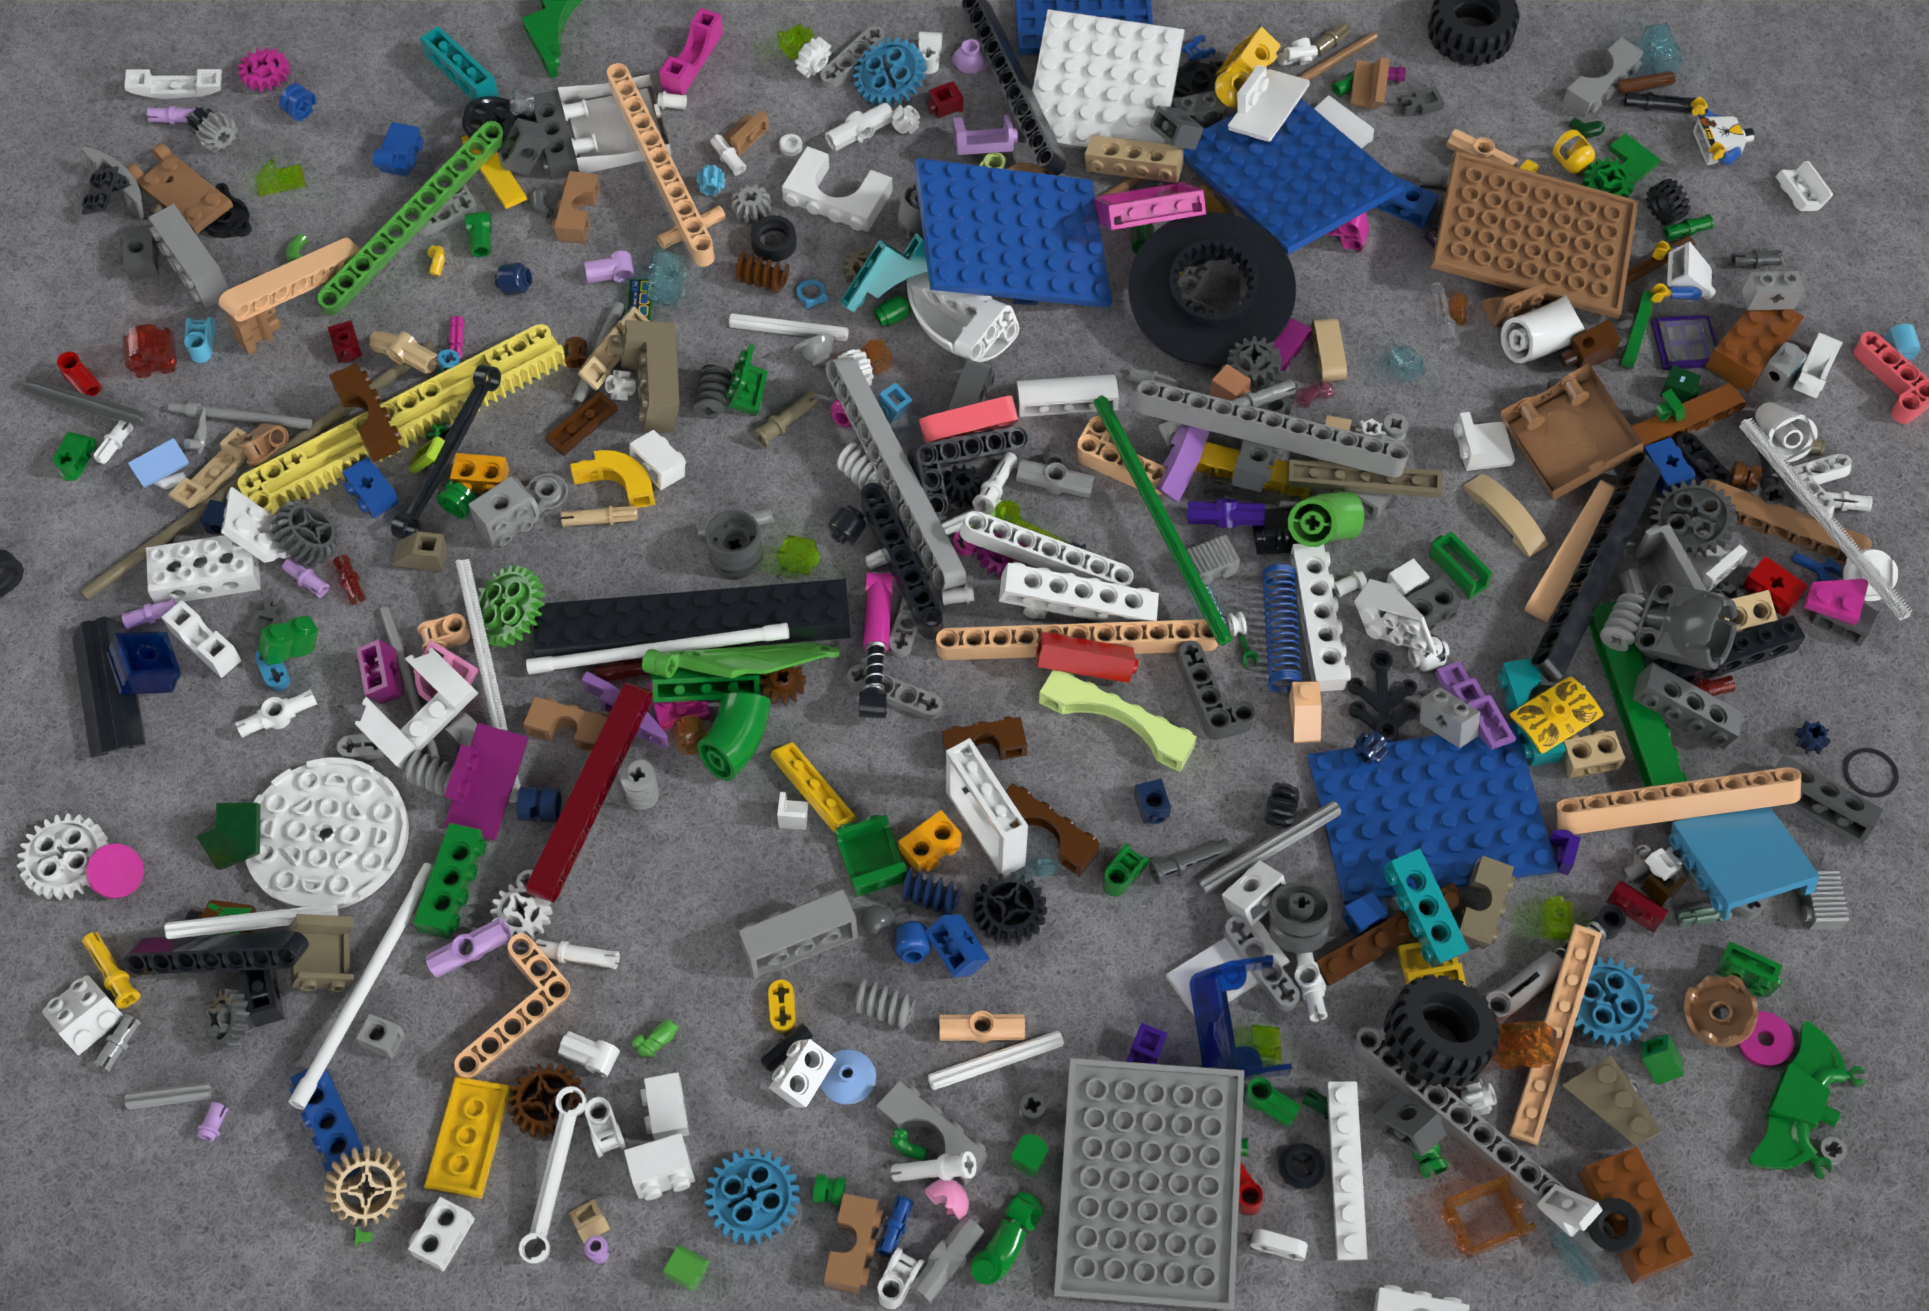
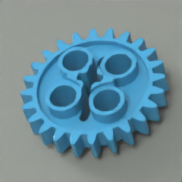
M888 37L885 44L879 40L878 47L871 44L870 48L872 51H863L866 57L858 58L861 65L854 67L857 73L853 77L856 81L854 85L858 89V93L860 96H863L866 102L870 101L874 107L877 104L888 103L893 108L894 102L902 105L903 98L910 101V93L917 95L915 88H922L923 85L920 80L926 79L923 72L927 71V68L924 64L926 60L922 52L913 42L909 44L907 39L901 42L899 37H896L895 41L892 42ZM885 57L887 58V62L891 67L890 72L896 84L895 88H893V83L890 80V73L888 71L887 66L885 65Z
M1601 957L1596 959L1585 990L1593 994L1594 998H1588L1583 995L1573 1030L1582 1029L1580 1038H1584L1587 1034L1590 1035L1591 1044H1594L1597 1039H1601V1044L1604 1048L1609 1041L1612 1042L1614 1048L1618 1047L1620 1041L1627 1046L1631 1042V1038L1637 1040L1641 1036L1640 1032L1644 1033L1647 1030L1648 1025L1646 1023L1649 1024L1653 1019V1016L1649 1013H1652L1655 1006L1649 1004V1002L1654 998V995L1645 994L1650 985H1641L1642 974L1632 975L1634 971L1633 966L1628 970L1623 969L1624 961L1622 960L1616 966L1611 957L1606 964L1603 963ZM1608 981L1615 982L1619 989L1610 987ZM1621 1006L1628 1007L1632 1014L1623 1012ZM1595 1015L1604 1017L1607 1023H1600Z
M759 1148L756 1149L754 1156H750L749 1151L745 1149L744 1157L742 1158L734 1152V1161L730 1163L725 1158L722 1159L725 1168L722 1170L715 1167L714 1171L718 1177L708 1178V1182L713 1188L705 1189V1194L712 1199L705 1201L706 1208H714L707 1213L709 1219L718 1218L714 1222L715 1229L724 1226L722 1231L723 1237L733 1233L734 1243H737L741 1236L744 1237L747 1246L751 1238H755L757 1244L761 1245L762 1236H766L771 1242L773 1241V1231L782 1235L781 1225H792L788 1215L797 1216V1210L792 1207V1205L800 1204V1198L794 1196V1194L800 1192L799 1185H792L797 1181L796 1174L788 1175L791 1171L789 1164L781 1167V1156L772 1161L771 1151H768L764 1157H761ZM759 1172H764L768 1175V1178L762 1183L753 1181V1177ZM737 1184L741 1186V1190L735 1195L726 1193V1189L730 1185ZM772 1185L777 1186L776 1189H769ZM753 1191L757 1196V1200L752 1201L748 1196L749 1192ZM775 1198L779 1200V1205L774 1209L764 1207L768 1199ZM730 1204H736L734 1208H728ZM747 1210L752 1212V1217L748 1221L743 1222L737 1219L741 1211Z

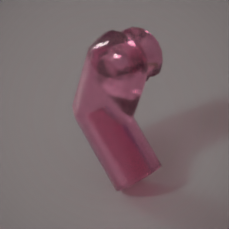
M1328 381L1311 385L1299 399V402L1308 408L1317 396L1323 394L1328 399L1335 394L1336 390L1332 387V383Z

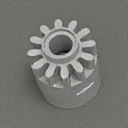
M916 182L908 184L902 191L896 224L900 226V233H907L906 237L908 239L914 237L916 233L923 236Z

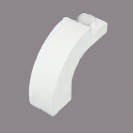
M1818 332L1793 389L1817 398L1826 383L1828 372L1843 342Z

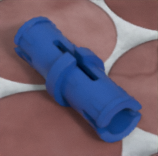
M896 1196L889 1218L885 1219L883 1223L884 1231L876 1248L878 1254L891 1258L896 1251L901 1235H904L906 1232L907 1218L914 1205L911 1199L905 1196Z

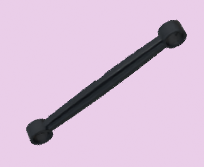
M481 364L475 369L473 374L475 386L445 436V442L436 460L430 464L406 513L397 514L392 521L391 532L394 537L404 539L418 531L420 532V515L454 458L487 392L495 391L500 385L501 372L497 367Z

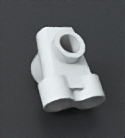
M1301 38L1292 42V47L1285 48L1284 53H1279L1277 59L1280 66L1291 65L1297 62L1302 66L1312 63V59L1318 55V50L1315 45L1310 44L1309 38Z

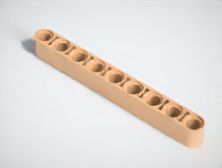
M1784 767L1567 798L1557 803V829L1568 830L1573 834H1581L1792 804L1801 798V772L1795 768Z

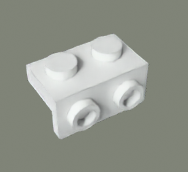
M1804 161L1797 170H1781L1775 176L1780 182L1782 190L1788 193L1793 200V205L1800 211L1820 210L1833 196L1832 191L1810 161Z

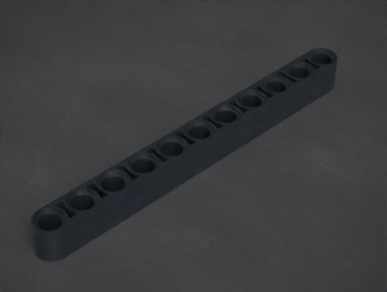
M962 0V8L1036 163L1051 175H1060L1066 168V158L991 4L986 0Z
M1644 452L1635 454L1628 461L1532 657L1531 664L1549 682L1559 680L1567 671L1660 477L1661 470Z

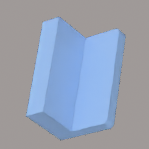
M173 438L128 462L136 478L146 488L189 465V461Z

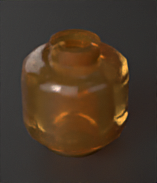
M683 716L675 721L671 727L674 745L682 754H698L697 743L707 734L705 724L697 716Z

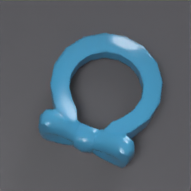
M809 279L797 286V297L804 303L806 309L829 301L825 287L820 281ZM809 285L816 286L820 289L819 297L814 299L807 298L802 294V290Z

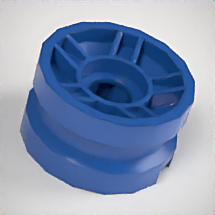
M294 83L289 85L281 94L279 106L282 111L296 121H302L314 111L312 106L313 104L316 105L317 99L311 91L301 84Z

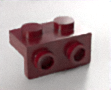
M1623 881L1618 882L1606 901L1607 904H1614L1622 908L1626 916L1653 933L1668 913L1666 908Z

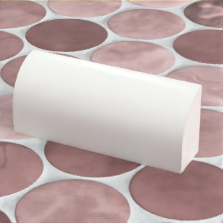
M1115 374L1016 381L1019 417L1097 412L1093 403L1094 399L1101 395L1108 399L1113 410H1118L1119 394Z

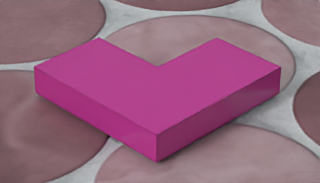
M651 681V682H648V686H649V690L652 691V681ZM707 700L653 703L657 723L663 730L711 719Z

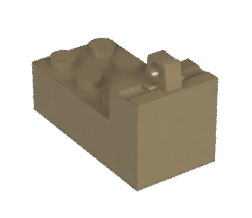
M625 320L623 334L610 335L608 347L609 353L620 354L621 369L637 370L636 378L637 381H640L637 400L641 401L638 421L643 422V432H650L652 430L657 433L673 432L679 410L675 323Z

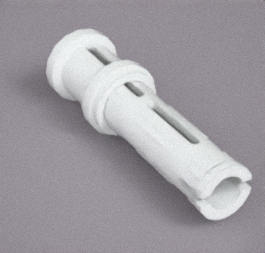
M1005 452L990 479L981 485L980 494L976 495L973 499V507L977 511L985 514H991L994 511L996 500H999L1003 494L1002 487L1017 463V457L1013 453Z
M969 1151L962 1152L959 1156L942 1154L937 1160L895 1163L891 1167V1172L901 1171L902 1173L891 1176L895 1182L939 1177L944 1181H950L953 1177L957 1176L969 1179L974 1177L976 1173V1160Z

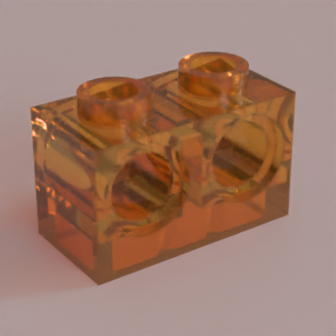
M1542 1020L1499 1024L1500 1043L1491 1059L1498 1063L1501 1068L1514 1070L1517 1066L1540 1068L1542 1064H1554L1557 1031Z

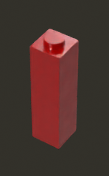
M1041 631L1036 650L1037 667L1126 683L1130 682L1132 674H1136L1139 663L1138 658H1135L1133 647Z

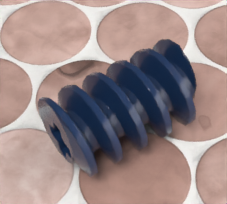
M910 867L904 880L902 899L908 902L913 896L914 905H919L923 900L924 908L928 909L933 904L934 912H939L944 907V915H950L959 903L964 885L961 884L957 890H954V881H950L945 887L944 878L940 877L936 883H933V874L930 873L926 880H924L922 870L916 876H913V867Z

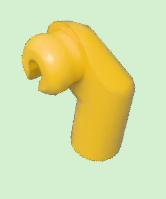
M431 245L428 248V256L432 258L428 273L440 277L445 262V250L439 245L437 247Z

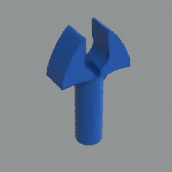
M1797 552L1791 558L1792 562L1815 572L1818 576L1816 582L1838 580L1837 577L1829 575L1827 571H1831L1838 576L1842 572L1839 565L1830 557H1828L1825 563H1818Z

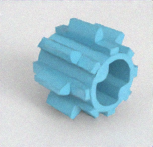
M705 165L704 168H701V172L697 171V188L706 196H716L725 187L724 172H722L721 168L716 167L717 165Z

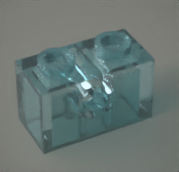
M1668 23L1646 26L1640 46L1642 51H1644L1643 53L1653 74L1668 71L1677 74L1684 56Z
M660 248L656 250L650 261L647 301L675 307L678 300L683 299L686 289L683 286V281L688 269L684 266L685 256Z

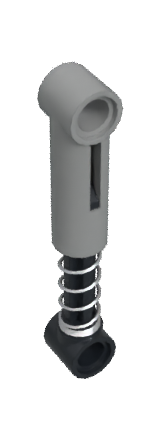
M1607 904L1600 909L1597 916L1590 921L1586 928L1601 932L1600 942L1613 939L1624 927L1626 914L1619 906ZM1604 919L1611 920L1615 926L1608 925ZM1565 941L1562 948H1556L1554 953L1547 951L1499 989L1490 992L1486 996L1490 1009H1492L1491 1004L1498 1005L1502 1009V1012H1495L1497 1016L1495 1022H1499V1025L1504 1023L1510 1015L1557 980L1569 941ZM1524 985L1526 986L1524 989H1522L1520 992H1518V993H1517L1516 995H1514L1512 998L1510 997V996L1513 995L1516 991H1518L1520 988H1522Z

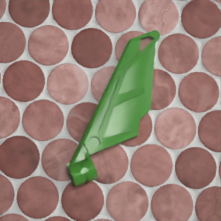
M815 642L671 652L648 649L643 657L642 669L646 673L665 678H671L678 667L727 678H735L743 674H767L824 657L836 658L839 656L840 650Z

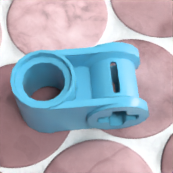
M191 317L187 318L184 345L192 361L203 363L209 360L212 355L213 341L216 334L215 320L213 317L202 320H193Z

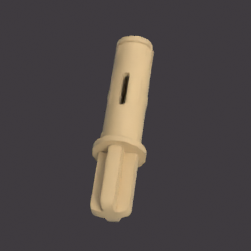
M610 505L609 508L561 511V517H563L561 523L562 527L604 523L614 525L617 522L637 521L638 509L636 506L613 508Z

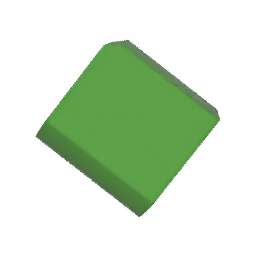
M679 1245L673 1252L663 1272L667 1279L690 1291H694L708 1269L709 1260Z

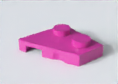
M1865 578L1813 582L1809 588L1804 608L1856 625L1860 619L1869 583Z

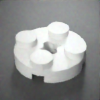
M1864 549L1861 552H1864L1862 556L1867 555L1865 558H1869L1866 561L1871 560L1869 564L1873 562L1871 566L1875 565L1873 569L1877 567L1875 571L1879 569L1877 574L1881 572L1879 576L1883 574L1881 578L1885 577L1883 581L1887 580L1885 583L1889 582L1887 586L1891 585L1889 588L1894 587L1898 579V568L1894 560L1883 551ZM1847 558L1843 571V580L1863 579V575ZM1868 584L1864 600L1876 601L1882 599L1876 590L1872 588V585Z

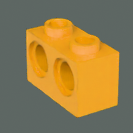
M456 453L450 480L453 481L452 484L458 482L464 485L471 492L484 494L508 478L509 466L506 457Z
M940 810L898 841L899 852L917 873L920 870L930 872L939 864V860L946 854L951 856L959 850L962 843V833ZM938 834H946L949 836L945 840H940L936 838ZM923 849L926 850L928 853L923 856H919L915 854V851Z

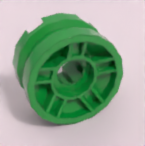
M452 480L448 481L444 487L445 491H441L437 495L436 500L446 512L460 519H465L470 512L468 504L477 498L464 485L458 482L452 484Z

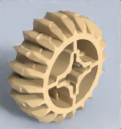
M365 1145L363 1153L358 1154L357 1148L353 1147L351 1149L352 1156L348 1157L347 1154L342 1153L340 1156L343 1163L333 1161L332 1168L336 1172L330 1171L326 1174V1178L331 1181L324 1184V1190L330 1192L325 1196L326 1202L332 1203L330 1208L333 1213L340 1211L339 1219L344 1220L350 1215L349 1222L352 1225L357 1222L358 1218L361 1219L362 1226L367 1225V1219L372 1218L373 1222L378 1224V1215L382 1214L385 1218H389L388 1208L397 1210L399 1206L396 1200L404 1198V1193L401 1189L406 1187V1181L401 1178L405 1176L403 1169H398L400 1166L398 1159L391 1160V1152L387 1151L381 1156L380 1147L377 1146L373 1153H370L369 1146ZM375 1166L382 1169L390 1179H382V1176L373 1175L370 1167ZM360 1167V1171L356 1176L343 1181L348 1173ZM365 1175H367V1179L370 1185H368L369 1188L365 1190L364 1197L361 1186L362 1183L365 1182ZM348 1192V1195L359 1197L360 1205L350 1203L341 1193ZM384 1194L380 1200L370 1204L374 1196Z

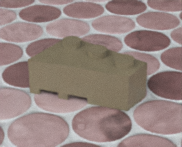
M1612 1055L1562 1085L1635 1146L1640 1147L1663 1133Z

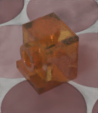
M882 338L870 340L864 347L860 348L861 352L866 353L867 359H870L873 376L892 368L891 351ZM881 360L882 364L875 367L874 363Z

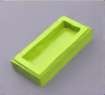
M437 436L417 449L408 466V470L417 474L433 463L445 440Z

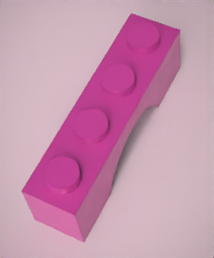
M703 8L699 9L690 23L688 39L682 53L677 58L669 56L659 71L662 91L670 94L685 95L723 35L720 14Z

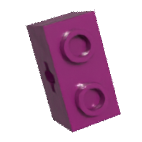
M380 639L356 648L365 696L380 704L404 696L396 649Z

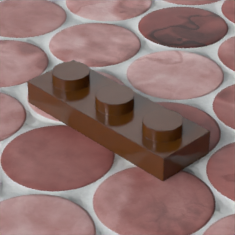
M599 391L546 435V442L564 457L618 411L617 405Z

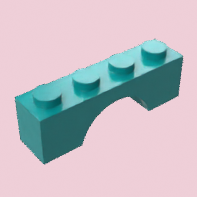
M1532 658L1505 662L1500 673L1497 675L1498 685L1500 689H1504L1506 694L1505 706L1508 712H1513L1526 704L1529 697L1537 692L1542 682L1539 671L1531 664ZM1513 720L1516 733L1520 735L1522 741L1521 748L1524 757L1528 759L1530 767L1560 762L1566 752L1563 742L1545 753H1540L1527 733Z

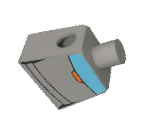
M1785 342L1767 363L1754 388L1775 401L1800 372L1807 357L1806 353L1800 350L1797 345ZM1778 373L1780 376V380H1773V374Z

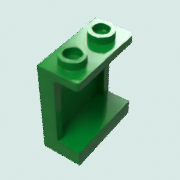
M886 814L882 816L872 815L866 818L865 821L856 824L846 823L835 830L836 842L855 897L904 882L907 869L905 863L900 858Z

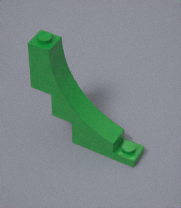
M540 0L543 10L522 17L524 31L550 79L559 76L557 67L560 66L558 57L562 56L560 51L561 38L566 22L574 9L583 0Z

